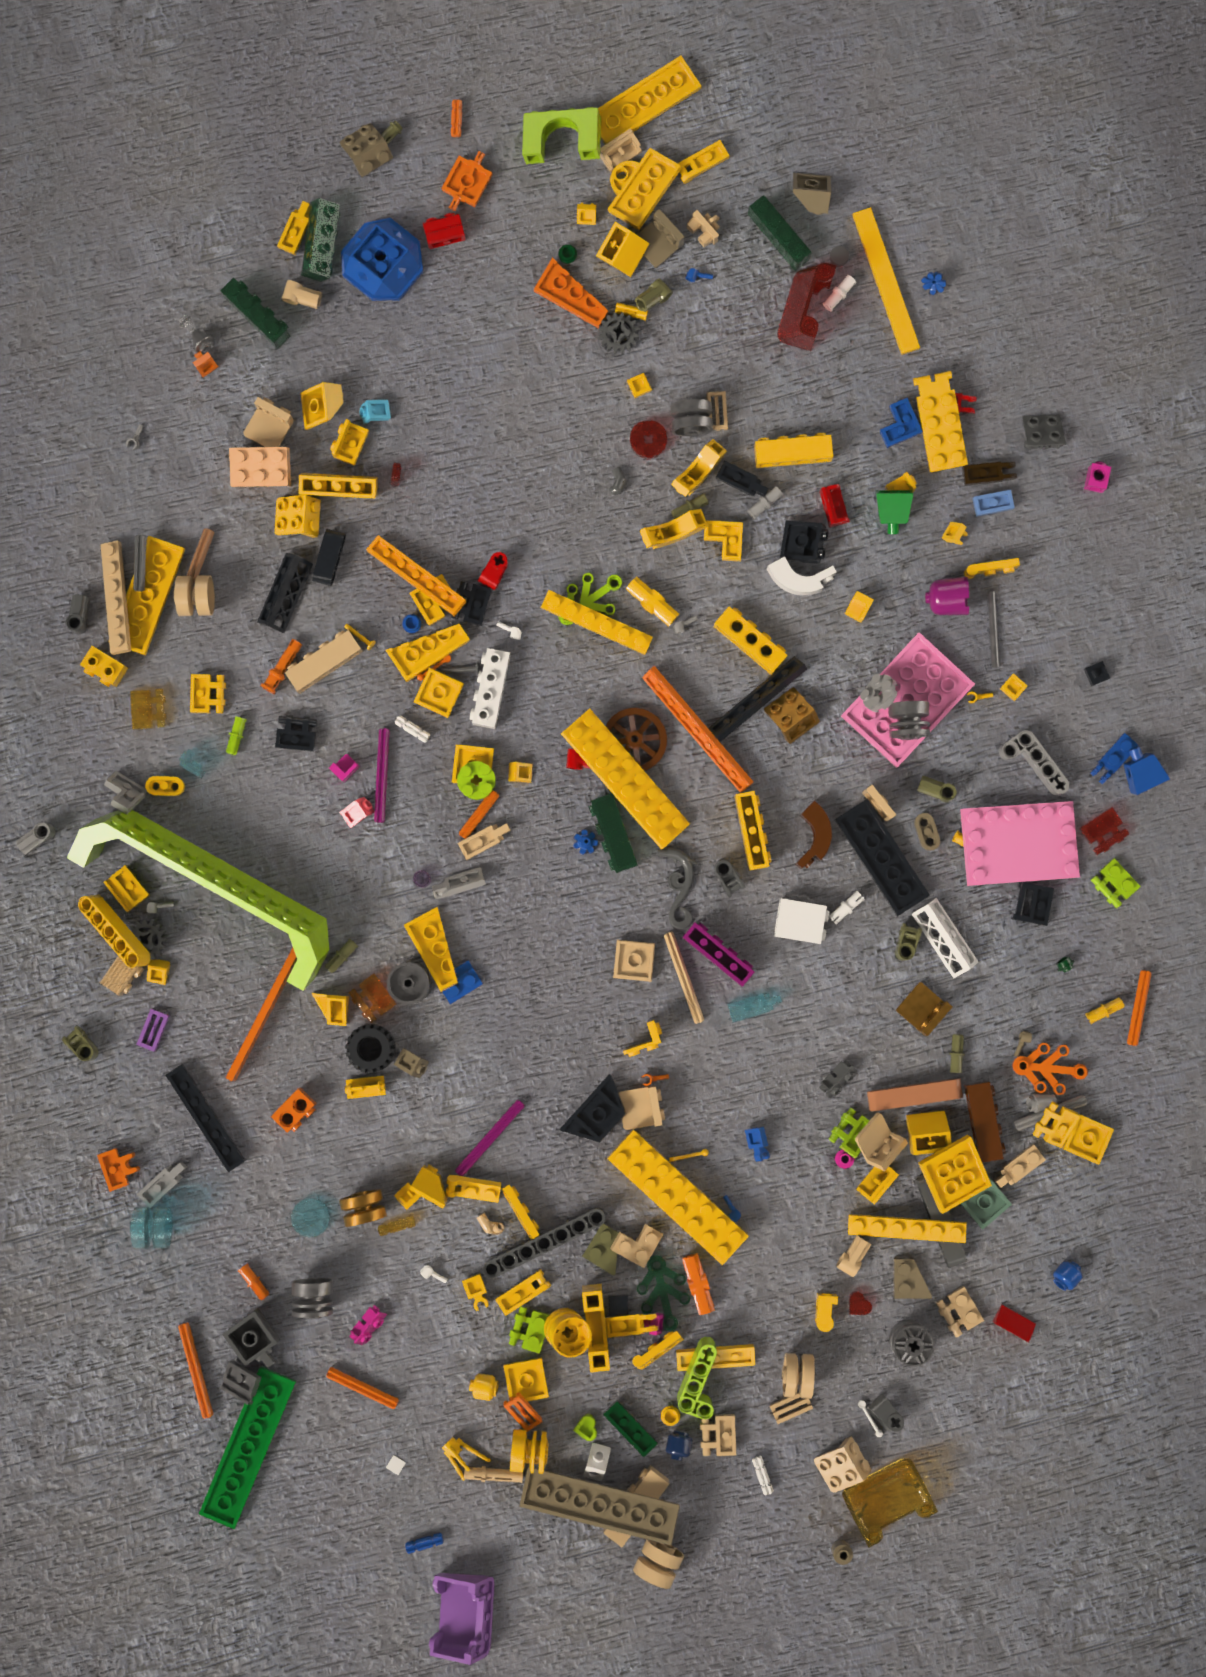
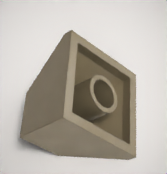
M793 173V193L809 212L817 215L828 214L831 196V176Z

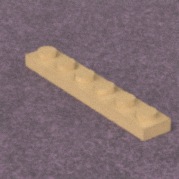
M117 540L100 544L110 653L113 655L131 652L122 545Z

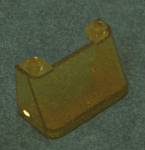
M902 1458L868 1475L863 1482L845 1488L842 1493L845 1503L868 1548L878 1544L883 1539L881 1529L915 1511L922 1518L930 1517L938 1512L918 1470L910 1458Z

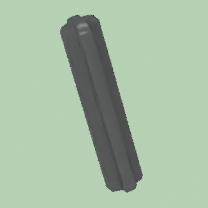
M136 535L133 589L142 592L145 590L146 536Z

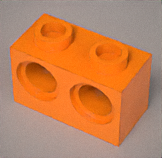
M298 1088L271 1118L287 1133L291 1130L295 1132L302 1125L300 1121L305 1116L308 1118L316 1110L314 1106L317 1103L302 1088ZM300 1099L305 1100L307 1103L305 1110L299 1109L297 1105ZM286 1113H289L293 1116V1122L291 1124H288L284 1121V1115Z

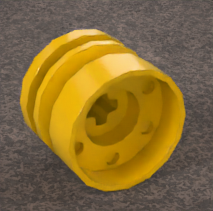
M559 1308L553 1311L545 1321V1337L560 1355L567 1358L577 1357L588 1349L592 1340V1332L586 1321L575 1310Z
M513 1429L510 1472L523 1473L525 1464H529L530 1473L534 1474V1464L539 1465L538 1474L544 1473L549 1447L546 1431H542L541 1440H536L537 1431L533 1432L532 1439H527L526 1430Z

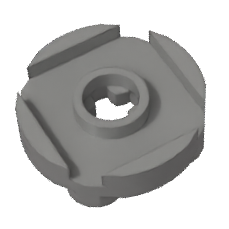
M875 674L860 695L865 707L873 712H879L878 710L881 708L884 710L888 708L897 696V691L895 690L896 686H898L897 682L889 675Z

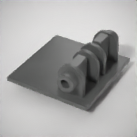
M1060 415L1022 416L1026 436L1024 447L1028 448V450L1038 449V446L1039 449H1043V446H1045V449H1059L1066 445Z

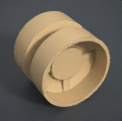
M198 575L195 580V586L191 576L176 577L174 602L178 616H193L195 605L199 616L213 615L215 592L211 575Z
M646 1539L641 1550L646 1557H638L633 1571L650 1584L670 1589L676 1577V1574L671 1569L678 1570L680 1568L684 1554L673 1545Z

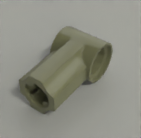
M658 278L646 291L636 297V307L640 311L646 312L656 304H662L667 301L673 292L661 278Z
M922 776L917 792L940 799L946 803L952 801L957 793L954 785L926 776ZM943 789H950L952 796L950 798L944 797L942 794Z

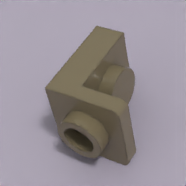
M403 1048L394 1065L411 1076L420 1078L426 1072L429 1061Z

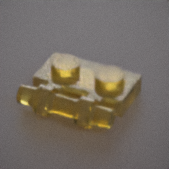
M155 689L156 697H151L150 690L130 691L133 730L153 729V721H157L158 728L165 727L167 716L164 713L166 699L163 696V689ZM152 704H156L157 714H152Z

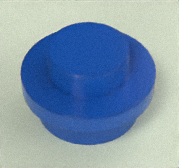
M414 614L407 615L402 622L404 630L408 633L418 632L422 625L420 618Z

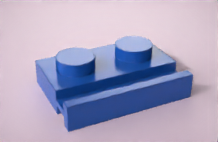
M469 960L454 969L458 983L443 991L450 1004L483 984Z

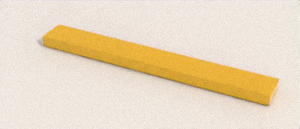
M870 207L855 212L852 216L900 353L904 355L919 350L920 345L872 209Z

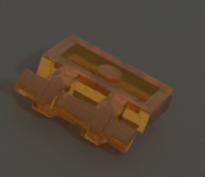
M375 973L359 984L363 990L360 994L357 993L355 988L348 992L352 997L351 1001L354 1005L357 1004L363 1012L362 1016L367 1018L370 1023L377 1020L373 1012L377 1010L382 1016L397 1005ZM366 996L373 1004L370 1008L363 1001V998Z

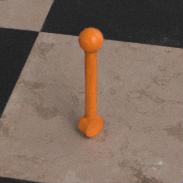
M449 655L431 668L435 670L445 662L449 663L451 657ZM427 671L417 675V679L419 681L424 680Z

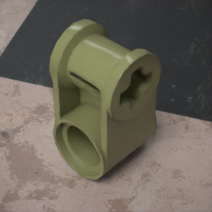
M902 923L895 950V955L899 960L906 961L914 957L922 928L919 927L917 929ZM902 947L909 949L908 957L901 955Z
M78 1025L74 1027V1030L68 1036L62 1038L64 1044L73 1051L78 1059L93 1061L97 1058L98 1048ZM87 1047L91 1050L88 1058L84 1055V1050Z

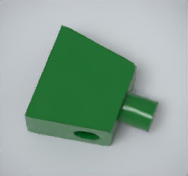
M876 490L879 520L881 524H888V534H899V524L908 523L913 499L912 490Z

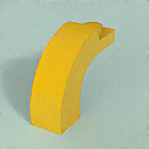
M712 439L704 446L692 464L671 485L675 487L678 493L683 494L685 497L687 495L690 496L714 470L727 450Z
M702 509L688 511L667 523L645 527L640 530V533L647 548L653 547V549H657L692 536L708 527Z

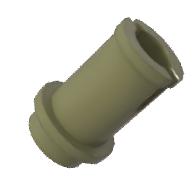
M397 121L390 122V126L381 136L388 145L397 134H401L403 128Z

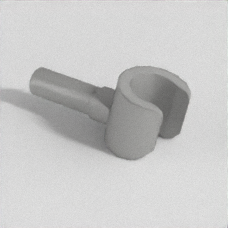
M139 424L133 438L126 441V447L129 448L131 442L134 441L135 446L133 450L139 448L138 439L143 429L142 425Z
M695 615L686 621L676 622L673 626L674 633H684V626L698 620L697 616Z
M150 902L147 904L146 912L157 914V908L174 907V902Z

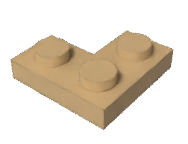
M645 1224L636 1240L619 1232L610 1249L645 1268L663 1233Z

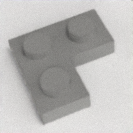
M117 771L104 784V786L117 793L110 805L126 815L148 793L145 788Z

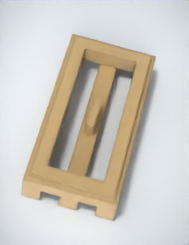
M726 391L707 392L706 397L708 401L711 402V397L714 396L716 425H713V430H728ZM718 396H722L723 425H720Z
M797 1392L794 1398L786 1397L769 1406L777 1424H780L813 1409L810 1400L804 1398L778 1411L775 1410V1408L801 1397L799 1392ZM807 1403V1405L804 1406V1407H802V1408H799V1409H797V1410H795V1411H793V1412H790V1413H788V1414H786V1415H784V1416L778 1417V1415H781V1414H783V1413H785V1412H787V1411H790V1410H792V1409H794V1408H796V1407H799V1406H801V1405Z

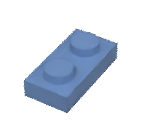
M1011 490L972 498L976 517L1015 508Z

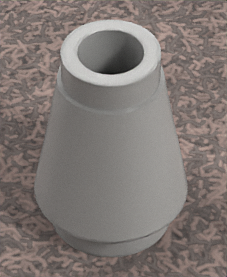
M1031 1094L1026 1098L1028 1110L1034 1113L1045 1110L1052 1101L1057 1103L1054 1094Z

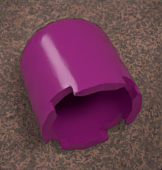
M968 577L937 579L931 583L929 592H925L926 604L929 603L930 609L934 614L969 615L967 598H969Z

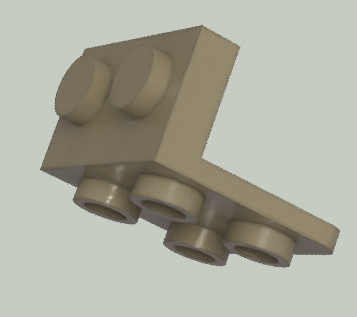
M371 123L363 125L359 130L351 135H347L340 141L341 147L352 159L361 177H364L393 158L386 141Z

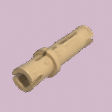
M482 1466V1468L469 1467L470 1471H466L464 1468V1480L522 1483L523 1473L510 1472V1469H493Z

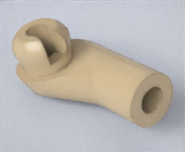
M485 1213L477 1217L485 1233L499 1235L503 1232L504 1225L500 1222L489 1221Z

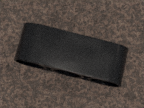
M326 529L313 572V582L332 586L345 543V533Z

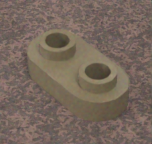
M928 813L919 814L914 820V826L920 844L927 851L935 850L940 844V837L934 819ZM921 820H926L927 825L925 827L920 824ZM927 838H931L933 840V843L931 845L927 844Z

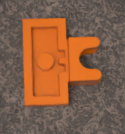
M117 1148L97 1155L109 1192L130 1185L126 1175L140 1171L139 1166L131 1167L129 1165V1160L135 1157L134 1152L120 1157Z

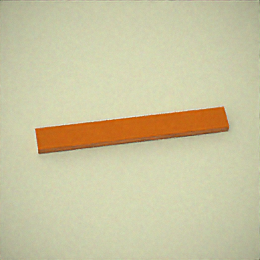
M653 666L642 677L738 791L740 793L745 791L754 781L659 670Z
M293 947L226 1075V1079L230 1081H236L297 961Z

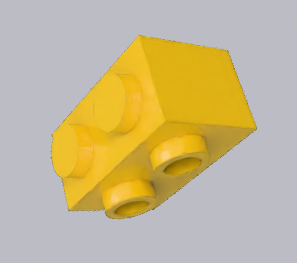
M91 646L80 663L85 668L83 672L91 677H94V675L101 678L99 682L108 687L111 684L117 687L128 670V667L94 646Z

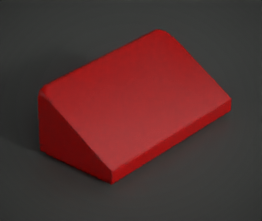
M1002 1304L992 1321L1028 1343L1036 1323Z

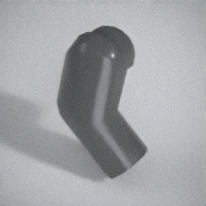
M621 467L612 470L616 480L613 486L610 487V492L614 496L621 494L627 484Z

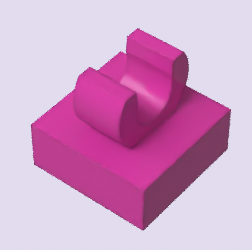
M657 1312L654 1313L657 1315V1318L643 1320L644 1327L658 1326V1331L649 1332L651 1335H659L663 1330L665 1314Z

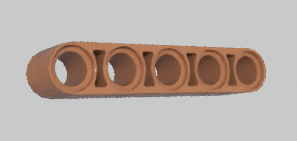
M960 1078L867 1091L869 1110L879 1111L963 1098Z

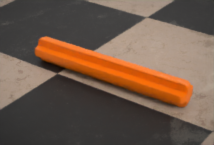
M1140 971L1127 1039L1128 1045L1137 1046L1139 1043L1152 974L1150 971Z
M330 1367L326 1374L327 1378L391 1409H395L399 1402L398 1398L333 1367Z

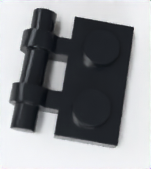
M461 581L456 593L463 598L469 597L467 607H462L455 617L451 615V618L458 620L460 613L465 614L464 622L482 626L492 589L473 584L472 590L469 591L466 590L468 583Z
M293 715L279 716L278 723L285 724V729L277 728L275 748L314 752L316 732H309V727H317V719H310V717L306 716L303 718L293 717ZM292 725L302 726V731L292 730Z

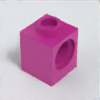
M1104 462L1092 463L1088 467L1084 489L1103 493L1107 489L1111 467L1106 466ZM1094 473H1099L1102 476V480H1097L1094 477Z

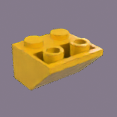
M615 222L596 256L627 276L632 277L650 243Z
M945 1111L906 1115L910 1153L912 1155L935 1153L952 1143Z

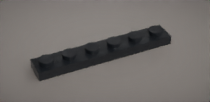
M792 657L708 729L721 742L805 672L807 667L797 657Z
M181 1064L165 1076L226 1170L230 1172L244 1163L245 1159L184 1065Z

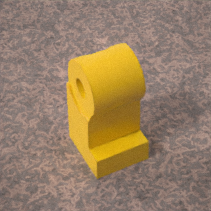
M817 1293L815 1323L819 1330L823 1332H828L833 1328L834 1321L831 1315L832 1304L838 1305V1296L836 1294Z

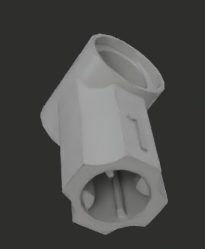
M38 823L34 826V829L16 841L17 847L24 855H27L47 840H51L55 836L56 830L52 824ZM43 827H46L48 830L45 837L41 834Z

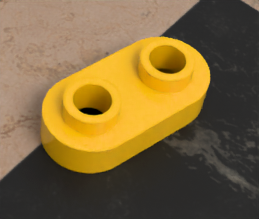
M152 776L146 781L145 788L149 794L154 796H179L185 790V783L178 777ZM155 783H159L157 790L153 787ZM175 783L179 786L177 790H173Z

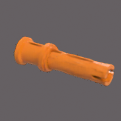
M295 639L291 640L274 669L269 670L267 679L264 683H261L260 686L275 695V690L279 683L285 679L284 672H286L287 667L290 666L296 654L303 646Z

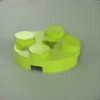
M480 761L467 763L461 767L457 776L459 790L464 796L472 800L486 798L496 784L493 770L489 765ZM475 775H478V778H482V782H479L478 786L471 783V779H474Z

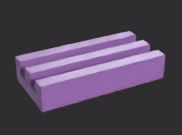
M150 1009L136 1045L156 1052L170 1015ZM155 1014L157 1017L145 1044L143 1041ZM161 1017H163L162 1023L160 1025L153 1046H150L157 1026L159 1024V1021Z

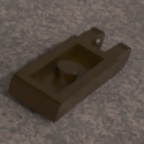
M1000 461L965 465L962 467L964 486L1014 480L1017 478L1016 473L1003 474L1002 469L1016 467L1015 462L1001 463Z

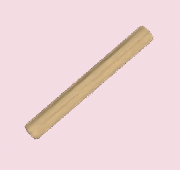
M673 932L666 933L664 938L694 1023H701L704 1021V1017Z

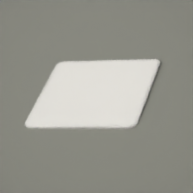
M393 1455L386 1468L399 1475L405 1462Z

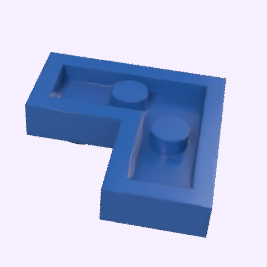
M908 398L889 406L896 423L879 431L887 448L922 434L923 431Z

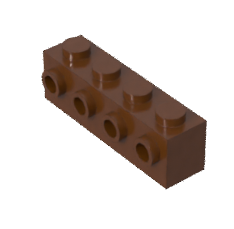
M989 1081L965 1084L964 1089L974 1145L982 1163L1004 1159L1003 1154H1006L1004 1143L1000 1140L1002 1128L1001 1124L997 1123L996 1118L999 1115L997 1104H994L993 1096H995L994 1086L990 1085Z

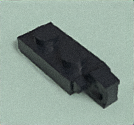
M725 460L716 476L717 480L751 496L758 494L764 497L769 489L761 485L762 480L758 479V476Z

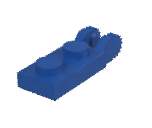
M1123 733L1102 756L1090 774L1094 776L1104 767L1108 771L1100 778L1099 782L1101 784L1105 783L1130 756L1128 750L1139 745L1126 733Z

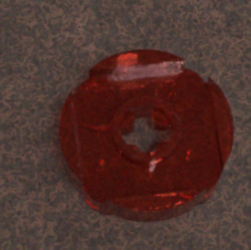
M653 420L637 423L630 433L631 449L637 456L647 460L658 457L664 452L667 445L665 428ZM651 435L653 443L646 444L644 436L649 437Z

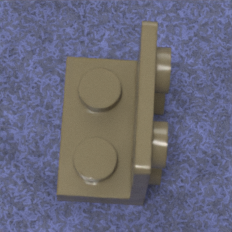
M660 209L654 213L653 221L637 234L650 243L644 253V257L655 268H658L684 245L685 236Z

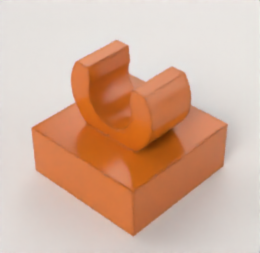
M199 351L194 355L197 360L192 363L202 377L218 368L209 352L203 355Z

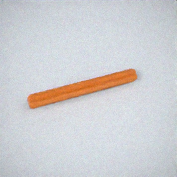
M188 1322L182 1323L178 1326L202 1418H209L213 1416V1410L191 1328Z

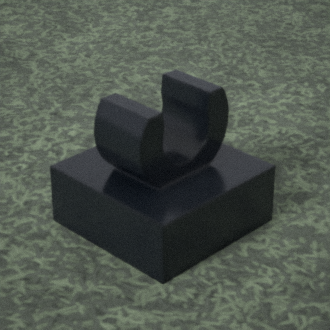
M1103 661L1084 669L1091 687L1110 679Z

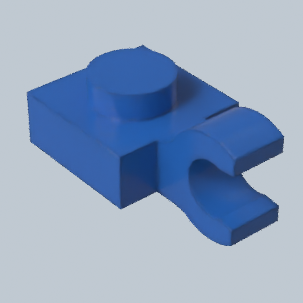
M764 1126L746 1129L745 1134L749 1149H754L755 1161L759 1162L763 1161V1159H769V1151L765 1148V1146H768Z

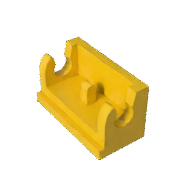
M873 1167L856 1190L875 1205L899 1174L890 1167L885 1171Z

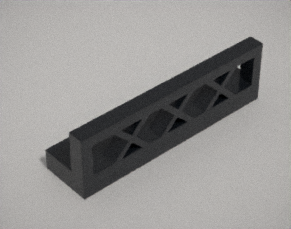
M285 554L257 623L285 633L313 563L296 554ZM299 562L306 565L301 574H298L297 570ZM296 580L298 586L296 590L291 592L290 584ZM289 597L290 605L284 609L283 600ZM279 615L283 619L280 627L274 625L276 617Z

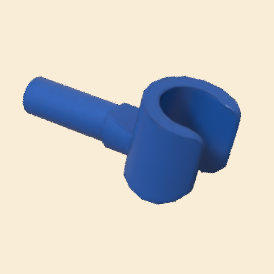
M691 268L687 272L686 280L695 282L697 277L713 279V274L701 273L697 269Z
M726 1195L723 1199L732 1211L728 1216L734 1222H737L741 1218V1213L733 1206Z

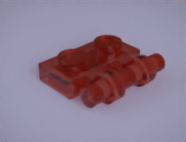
M1113 807L1079 828L1089 844L1097 841L1098 846L1093 849L1096 855L1110 850L1109 847L1116 843H1121L1129 835L1126 828L1121 831L1118 830L1117 827L1123 822ZM1111 831L1113 836L1105 841L1102 836Z

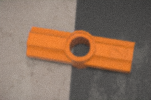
M698 1253L683 1257L682 1262L688 1276L687 1282L691 1295L694 1296L699 1315L715 1311L709 1292L708 1280L703 1272Z

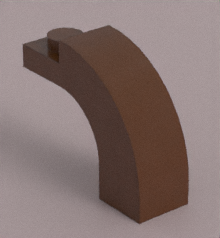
M813 801L800 814L813 831V843L810 849L795 863L799 869L803 867L807 869L815 861L813 857L819 861L822 860L831 844L832 828L830 820L824 809L816 801Z

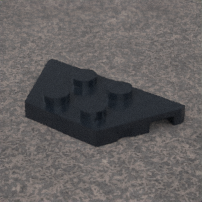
M611 1074L601 1082L559 1129L560 1131L600 1143L626 1115Z

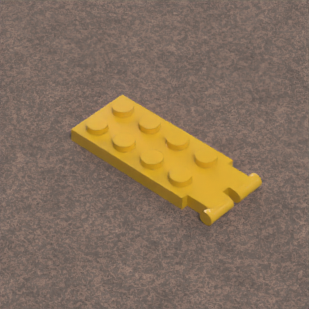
M951 371L934 374L935 382H931L930 375L913 378L914 386L918 385L920 395L916 397L930 473L968 465L955 389H950L949 379L952 378Z

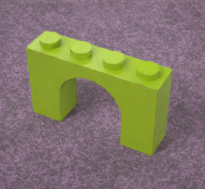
M569 108L560 111L549 110L547 112L532 111L524 113L522 155L525 163H545L546 140L553 131L563 127L572 128L578 132V152L581 160L600 159L601 116L598 108Z

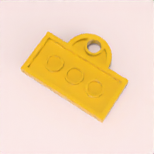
M651 148L646 152L640 163L624 161L618 164L610 176L612 189L617 196L609 206L608 212L640 230L680 172L681 165ZM620 172L627 174L623 179H618L617 175Z

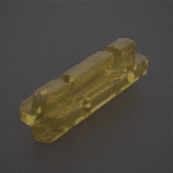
M411 1216L405 1218L406 1220L400 1219L390 1222L388 1225H379L378 1233L380 1236L388 1235L389 1232L391 1234L405 1230L406 1227H415V1218Z

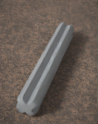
M1080 1095L1059 1103L1056 1112H1059L1062 1106L1071 1110L1087 1105L1086 1097ZM1043 1111L1015 1120L1013 1122L1015 1129L1020 1131L1036 1125L1037 1121H1040L1043 1117Z

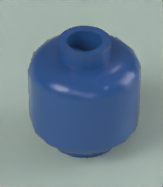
M1063 1261L1053 1272L1054 1283L1064 1291L1073 1290L1083 1278L1080 1271L1081 1267L1074 1261L1071 1263Z

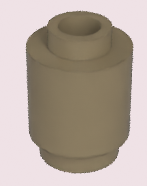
M837 1540L833 1543L831 1552L835 1561L841 1565L850 1563L853 1558V1552L849 1543L845 1540Z

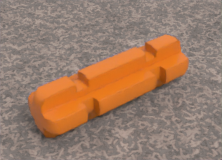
M454 99L452 101L451 136L459 138L461 137L462 100Z

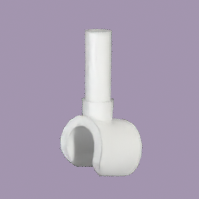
M498 621L497 626L511 632L510 638L521 639L522 632L519 628L511 627Z
M429 1265L424 1266L420 1270L421 1275L425 1279L432 1275L444 1283L448 1280L437 1274Z

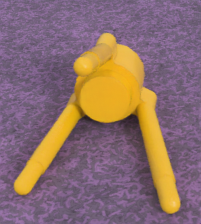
M452 1437L442 1449L461 1479L465 1481L464 1474L454 1459L456 1458L466 1471H470V1468L458 1455L462 1451L460 1446L487 1462L491 1460L464 1443L460 1438L456 1440Z

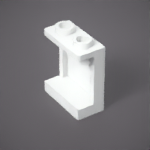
M781 898L779 900L774 937L821 944V941H825L826 930L823 929L824 922H828L829 911L826 910L827 906Z

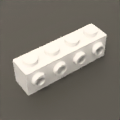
M487 648L486 653L483 652L481 664H484L483 672L479 671L477 682L480 683L479 690H475L473 701H476L475 709H471L470 720H473V725L496 729L511 656L510 652Z

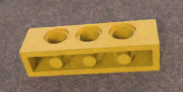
M301 473L299 475V494L374 499L377 497L378 477Z
M729 606L714 623L713 627L772 675L786 659V650L781 645H775L771 642L772 638L767 633L759 632L754 622L749 619L746 621L742 617L743 614L734 607L732 609ZM732 624H741L742 630L738 632L734 631L732 629ZM754 635L757 642L750 644L747 642L746 637ZM768 647L771 650V655L764 656L761 653V649Z

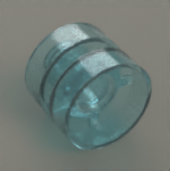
M135 1207L130 1224L133 1248L148 1249L151 1239L155 1249L169 1248L173 1230L171 1208L155 1207L152 1216L150 1207Z

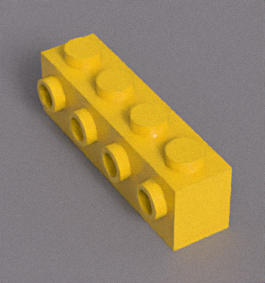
M817 433L815 436L807 437L806 434L797 435L796 438L780 436L776 440L760 438L754 444L756 468L831 462L833 459L831 435H826V433Z
M755 791L735 794L734 798L748 869L752 871L768 868L772 860L770 851H766L765 844H768L766 832L763 833L761 825H764L763 815L759 814L758 806H760L759 795H755Z

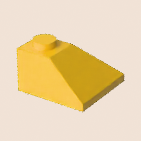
M322 382L300 393L305 430H309L333 418L344 403L341 384Z
M423 1165L409 1190L444 1208L448 1200L445 1195L441 1174L437 1173L438 1169L432 1165Z

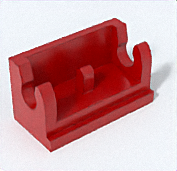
M839 484L821 487L819 493L829 528L849 523L850 520Z

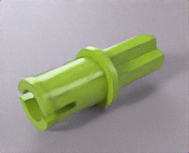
M235 716L231 733L229 732L230 738L226 753L237 755L241 738H244L242 734L247 719Z

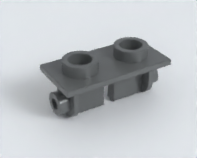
M847 1060L841 1061L833 1070L837 1077L834 1078L829 1074L821 1082L819 1088L824 1093L826 1092L829 1098L837 1096L841 1092L842 1086L855 1077L857 1070Z

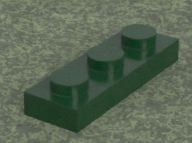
M618 1400L603 1413L604 1417L643 1457L658 1444Z

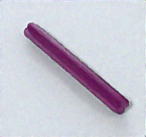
M387 728L379 729L374 821L376 823L385 822L390 734Z
M516 1100L455 1169L459 1176L466 1174L525 1107L523 1102Z

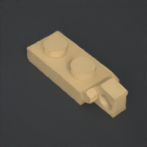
M507 823L499 828L497 824L490 825L459 842L458 845L466 860H469L499 844L500 841L504 840L502 835L508 833L511 829Z
M1032 1144L1002 1167L1003 1169L1000 1170L1002 1175L994 1181L1000 1188L1007 1183L1012 1185L1042 1164L1046 1159L1037 1147Z

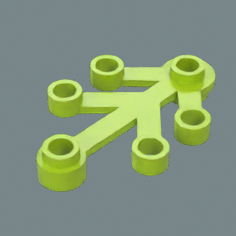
M585 573L582 577L583 587L579 604L595 611L603 612L607 616L614 615L615 606L613 604L604 605L594 602L611 590H619L622 586L621 578L618 575L609 576L607 584L589 596L590 586L594 578L591 573ZM586 576H590L591 581L586 582L584 578ZM617 581L618 585L616 587L611 586V582ZM569 584L567 586L568 599L574 601V596L578 593L577 585ZM575 587L576 591L574 593H570L569 588ZM607 607H612V608H613V612H612V613H608V612L606 611V608H607ZM558 616L559 621L562 624H573L572 622Z

